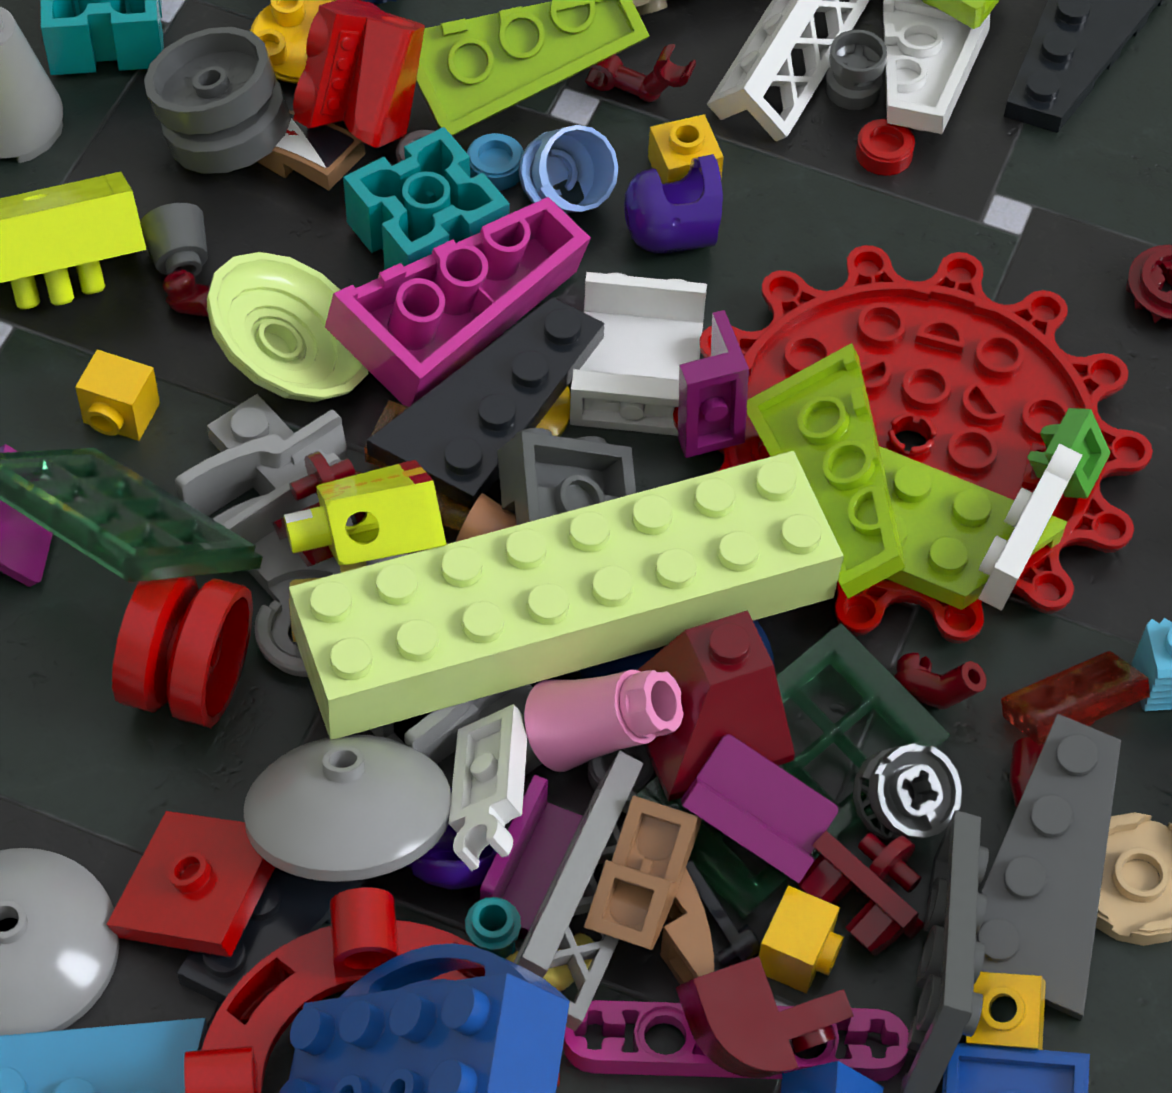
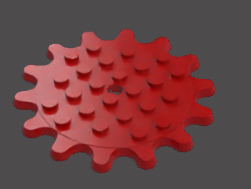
M871 245L856 247L849 253L846 261L848 279L843 286L836 290H817L809 286L796 273L779 270L766 276L761 286V292L768 308L774 315L772 322L766 328L754 332L743 331L731 326L749 368L747 400L852 343L859 356L879 446L1012 500L1016 499L1021 487L1033 493L1041 479L1036 476L1027 457L1030 451L1046 452V445L1040 435L1042 428L1047 425L1060 424L1068 408L1092 410L1111 453L1088 498L1065 497L1062 494L1052 513V516L1067 521L1060 543L1052 548L1046 545L1030 556L1011 593H1015L1025 599L1039 612L1045 614L1058 612L1071 602L1074 593L1073 582L1059 561L1061 549L1079 545L1104 553H1113L1125 547L1131 541L1134 532L1133 521L1128 514L1111 505L1103 498L1100 492V482L1103 478L1111 476H1127L1138 473L1151 461L1153 449L1149 440L1142 434L1131 430L1114 428L1101 419L1097 408L1099 401L1120 391L1127 382L1129 372L1126 364L1112 354L1100 353L1087 357H1076L1067 354L1059 348L1055 341V332L1065 321L1068 312L1067 304L1060 295L1052 291L1040 290L1034 291L1021 302L1003 305L989 299L982 290L983 266L975 256L962 252L951 253L944 257L932 278L917 282L906 280L895 272L888 254L881 248ZM712 326L702 332L699 340L700 351L704 358L711 357ZM675 407L673 412V423L677 430L678 407ZM747 413L745 443L719 449L718 451L724 455V463L717 471L770 457ZM906 430L920 433L927 443L911 447L910 451L904 450L905 445L895 435ZM884 579L848 599L837 581L836 590L838 597L835 605V616L841 628L851 635L862 636L872 631L881 622L885 609L894 603L900 602L918 604L928 610L935 619L942 637L954 644H962L973 639L980 633L984 624L982 601L979 599L961 610L888 579Z

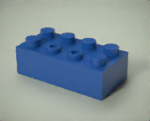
M453 943L430 945L414 949L396 956L371 970L347 989L339 998L304 1003L303 1010L295 1017L290 1030V1041L295 1051L289 1081L283 1085L279 1093H556L570 1001L542 977L492 952L470 945ZM463 968H485V976L461 980L433 979L441 974Z

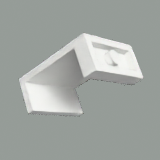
M586 272L584 313L605 323L604 338L580 370L573 369L570 425L678 436V430L673 423V412L675 407L679 405V365L699 360L700 358L699 340L703 329L707 284L687 282L682 279L664 280L627 276L621 273L603 274Z

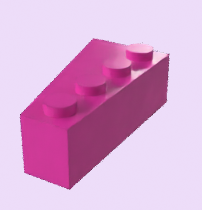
M549 197L544 198L482 226L480 233L457 243L454 239L433 248L432 254L404 267L400 263L379 272L377 279L355 288L354 285H351L333 293L325 328L406 408H409L479 354L575 274L591 237Z

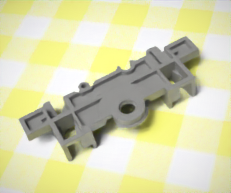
M256 394L207 425L209 440L220 453L188 469L175 479L182 521L230 574L244 566L274 599L269 607L266 605L261 606L255 620V638L263 656L285 673L308 677L299 648L291 642L288 636L291 627L289 608L290 582L295 579L322 578L341 573L340 565H338L334 557L307 567L298 553L292 554L288 537L282 540L279 539L272 522L283 518L285 514L300 511L319 502L316 493L296 501L290 490L289 483L308 475L304 458L311 453L320 452L329 466L347 458L342 418L334 410H330L294 433L265 401ZM251 488H254L261 495L233 506L207 523L203 521V519ZM350 517L346 522L347 526L353 525V522ZM406 553L401 555L366 561V563L368 566L386 560L405 556L408 554ZM528 684L433 711L405 733V744L420 751L438 764L456 751L458 729L512 704L524 715L526 700L533 687ZM393 723L370 729L375 736L403 743L394 733ZM528 738L525 776L542 764L533 752Z

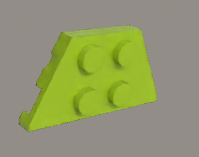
M879 446L906 568L886 579L963 610L979 598L989 578V575L978 569L995 536L997 535L1008 541L1015 527L1004 522L1015 500ZM1051 515L1031 555L1046 545L1052 548L1060 543L1067 521Z

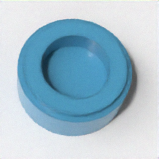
M498 133L486 134L475 139L467 150V154L470 156V179L484 173L499 191L513 187L520 181V160L524 153L522 146L514 138Z

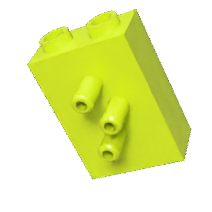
M122 172L0 198V283L11 282L16 305L22 310L34 308L41 302L34 275L44 274L50 302L53 305H65L74 299L67 268L76 266L82 292L88 295L103 291L105 288L100 260L146 250L133 190Z

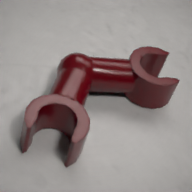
M669 44L663 48L654 65V70L648 75L624 67L621 59L614 55L592 66L585 82L590 87L600 91H609L615 87L650 103L656 101L669 86L682 87L686 85L696 66V60H692L686 66L675 65L669 58L676 45Z

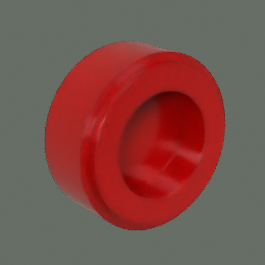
M887 119L873 120L864 125L858 134L856 146L857 160L863 168L871 173L882 176L899 174L911 164L915 147L914 135L908 127L889 124Z

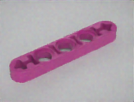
M594 1000L591 1002L584 1020L578 1029L574 1031L566 1027L564 1054L573 1066L584 1072L594 1074L749 1078L735 1075L722 1069L703 1053L693 1038L681 1003ZM777 1006L778 1011H782V1010H785V1009L794 1007V1006ZM851 1008L854 1017L832 1024L836 1039L825 1042L826 1049L824 1052L812 1059L799 1058L795 1055L799 1068L790 1071L839 1061L875 1082L888 1080L898 1074L904 1065L908 1053V1029L902 1020L890 1011ZM590 1024L601 1025L602 1035L608 1037L603 1039L601 1049H587V1040L581 1037L586 1035L587 1026ZM625 1024H635L633 1035L634 1052H624ZM656 1024H671L684 1035L685 1044L674 1054L663 1055L656 1053L650 1049L645 1041L647 1031ZM838 1030L847 1031L844 1045H848L845 1059H837L835 1057L839 1042ZM875 1032L881 1034L882 1044L890 1046L887 1047L884 1058H873L870 1047L862 1045L866 1043L868 1033ZM782 1073L760 1079H782Z

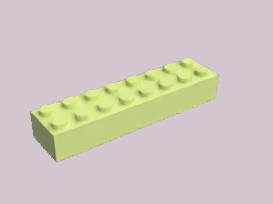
M791 451L449 543L445 546L427 549L290 586L291 625L329 738L332 740L666 646L687 629L747 610L754 621L834 598L844 555L795 452Z

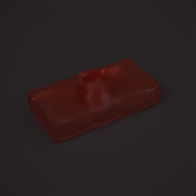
M1107 651L1001 698L1003 718L1040 746L1046 742L1057 714L1090 726L1100 718L1150 697L1149 681L1146 675L1113 652Z

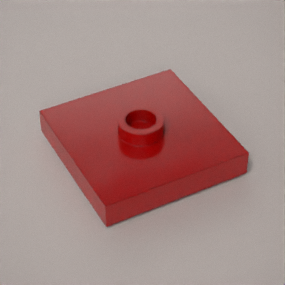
M166 811L106 925L121 939L231 957L275 866L263 859L253 848L247 837L245 822Z

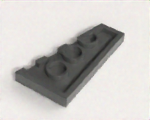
M1057 714L981 893L987 895V906L981 928L976 935V941L985 944V955L981 972L1042 976L1046 981L1045 1005L1082 1020L1121 739Z
M958 810L954 811L933 860L924 931L929 933L918 965L915 986L923 990L917 1014L910 1022L907 1048L918 1051L909 1072L902 1079L900 1093H935L962 1034L970 1037L973 1036L982 1012L983 995L973 992V989L980 975L985 955V944L976 941V935L981 928L987 906V895L978 893V887L986 872L989 849L980 846L981 817Z

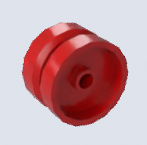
M159 563L148 568L136 585L126 608L117 638L112 669V689L115 701L122 705L155 713L169 702L171 714L174 718L207 728L214 726L221 719L231 701L247 654L253 616L251 591L246 586L216 578L211 579L198 590L196 578L189 571Z

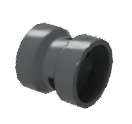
M849 30L842 32L834 38L830 47V67L826 75L825 90L830 101L837 106L848 110H861L872 106L878 100L883 82L882 72L887 59V47L880 37L865 30Z

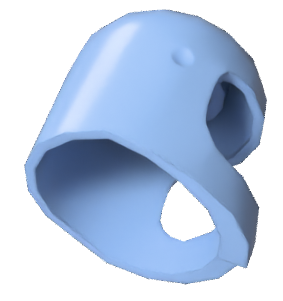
M574 125L544 132L530 142L521 156L519 176L522 189L532 203L549 197L565 213H573L596 208L609 198L617 183L619 166L615 150L604 135L591 127ZM568 179L564 187L570 191L575 186L576 181H578L584 194V199L578 205L570 204L559 196L562 195L560 189L555 190L553 186Z

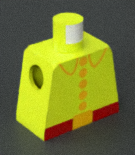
M416 460L316 486L320 507L284 515L292 554L329 546L338 565H349L447 545L434 481ZM366 512L364 518L358 524L346 525L348 518L354 513Z

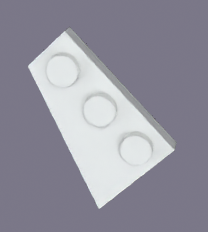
M883 0L884 44L887 47L885 65L887 123L919 131L943 134L989 32L990 14L980 27L972 29L938 8L925 4L922 0Z

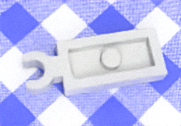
M1059 443L1035 491L1032 493L1021 487L1004 520L1005 523L1015 527L1008 541L997 535L995 536L978 569L989 575L978 598L979 600L1002 611L1071 479L1082 454Z
M514 704L458 729L448 824L457 833L453 842V850L471 871L479 867V856L482 850L489 844L501 857L509 855L513 846V837L507 831L505 825L512 819L522 815L527 734L524 715Z

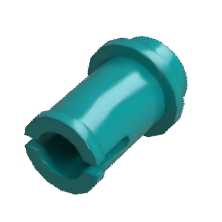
M498 897L484 898L476 902L468 910L465 919L466 934L470 942L476 947L506 959L515 952V941L518 939L521 930L520 915L516 907L505 899Z

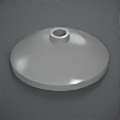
M349 735L332 740L327 737L292 749L269 765L256 778L245 798V829L247 837L256 852L267 862L282 871L319 881L363 880L401 869L432 849L447 829L451 807V792L448 780L439 766L428 756L404 743L373 735Z
M33 848L0 850V921L5 918H15L18 920L13 929L0 932V1036L59 1031L69 1027L86 1014L98 1001L108 986L117 963L120 938L106 925L114 911L107 892L95 876L86 868L72 859L51 851Z

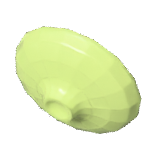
M255 252L232 257L213 274L207 295V312L212 335L229 362L255 384L283 398L318 402L350 393L368 375V370L325 328L333 293L340 289L322 273L291 257Z

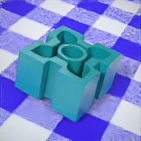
M40 0L41 31L50 75L96 72L97 62L114 60L118 62L119 71L148 69L150 63L164 49L161 23L162 0Z
M445 127L404 146L405 160L393 166L385 157H382L343 177L347 223L371 253L379 249L383 250L385 270L400 263L403 267L431 255L433 248L453 239L457 243L480 233L482 226L510 214V203L484 173L470 179V156Z

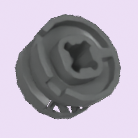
M912 743L875 752L862 763L854 779L853 799L857 815L869 831L885 840L894 841L902 835L911 840L940 834L948 827L954 811H959L961 806L962 786L958 771L948 756L934 746L926 747ZM862 779H869V787L862 784ZM861 791L867 795L864 801L861 800ZM871 804L874 813L866 815L864 807ZM870 819H878L877 828L872 824ZM885 827L890 830L888 835L884 833Z

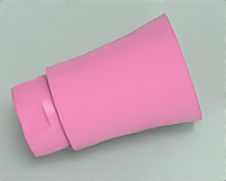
M628 670L593 678L541 681L532 688L525 704L524 721L528 741L540 762L553 771L565 772L594 758L624 748L647 744L653 741L656 736L675 732L681 725L684 712L681 705V690L669 672Z

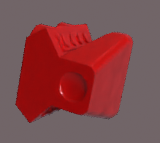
M336 0L319 5L318 12L312 21L307 37L305 69L299 78L294 94L293 110L295 114L293 120L309 129L343 120L353 136L375 148L384 146L406 135L411 116L425 25L386 13L371 2Z

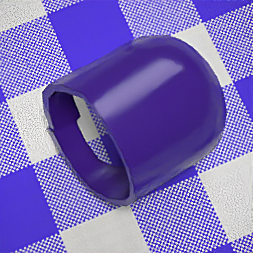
M714 154L693 158L688 174L677 182L662 184L660 176L654 168L644 170L633 177L625 193L624 213L629 233L638 246L652 253H670L716 245L722 217L723 191L719 166Z

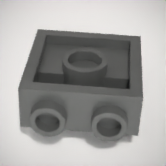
M530 428L519 431L515 434L514 438L497 450L502 509L515 511L517 525L636 493L632 447L607 444L606 440L601 437L586 436L572 439L552 436L551 431L547 429Z

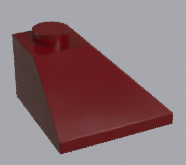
M748 610L683 631L637 670L640 672L655 670L656 672L667 671L676 680L681 690V705L684 712L681 725L675 732L656 736L653 741L643 744L669 802L683 797L721 738L726 734H731L777 766L794 761L795 752L774 664Z

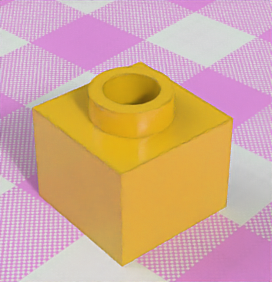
M705 114L650 127L648 159L652 168L657 170L662 184L680 181L688 174L693 158L714 154L718 162L722 179L724 156Z
M98 349L75 386L83 423L89 424L96 431L109 436L119 434L140 441L160 405L154 367Z
M788 885L760 946L759 957L766 976L807 994L817 971L829 975L844 940L843 936L834 933L840 907Z
M980 972L974 984L973 992L983 995L982 1012L975 1033L972 1037L966 1036V1043L1042 1050L1046 981L1043 977ZM1007 996L1016 1002V1015L1008 1022L995 1021L991 1015V1006L999 997Z

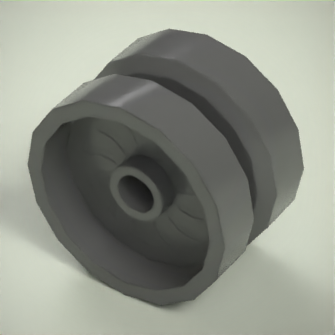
M218 27L186 35L163 49L150 63L144 79L148 100L156 118L161 122L163 135L172 157L184 168L203 174L228 173L254 164L272 152L278 142L285 136L291 121L288 105L280 83L276 80L273 64L266 45L251 31L236 27Z

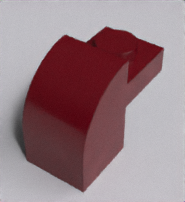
M759 956L691 979L675 987L690 1031L703 1053L722 1069L743 1077H771L799 1068L789 1041L790 1039L796 1053L836 1039L832 1024L854 1017L844 989L778 1011Z

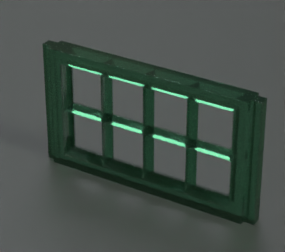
M96 448L0 453V500L127 582L261 568L263 556L255 552L256 545ZM99 524H109L106 526H99ZM184 542H192L194 544L185 545ZM144 546V547H146V548H145V549H135L134 547Z
M842 623L835 629L833 628L777 675L782 702L784 703L788 698H791L824 732L795 757L794 761L782 764L784 767L782 769L836 804L838 814L826 830L835 839L860 819L857 815L853 792L838 804L804 769L806 765L834 742L860 769L862 763L868 757L845 735V732L873 708L908 744L916 743V745L934 746L939 749L951 736ZM829 664L864 698L836 723L801 689ZM657 776L635 795L636 797L696 815L682 806L681 798L669 802ZM869 779L865 780L862 784L869 787ZM861 791V800L864 801L867 795ZM871 804L864 807L865 813L871 809ZM702 819L689 859H692L704 878L744 920L792 878L771 864L755 876L721 840L726 834L715 827L711 829ZM815 849L811 853L813 859L819 855Z

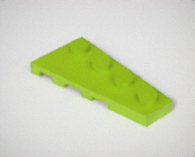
M552 0L526 7H515L501 10L494 14L466 20L464 18L425 28L416 84L438 128L445 127L454 136L646 40L650 35L632 0Z
M851 343L747 400V414L770 457L791 451L795 452L844 555L838 582L848 599L906 568L860 360Z

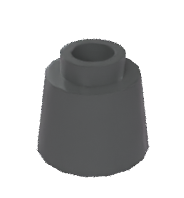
M190 203L166 204L151 210L142 217L140 224L145 245L156 269L161 274L168 276L174 271L186 270L195 277L202 271V266L208 259L203 211L197 205Z

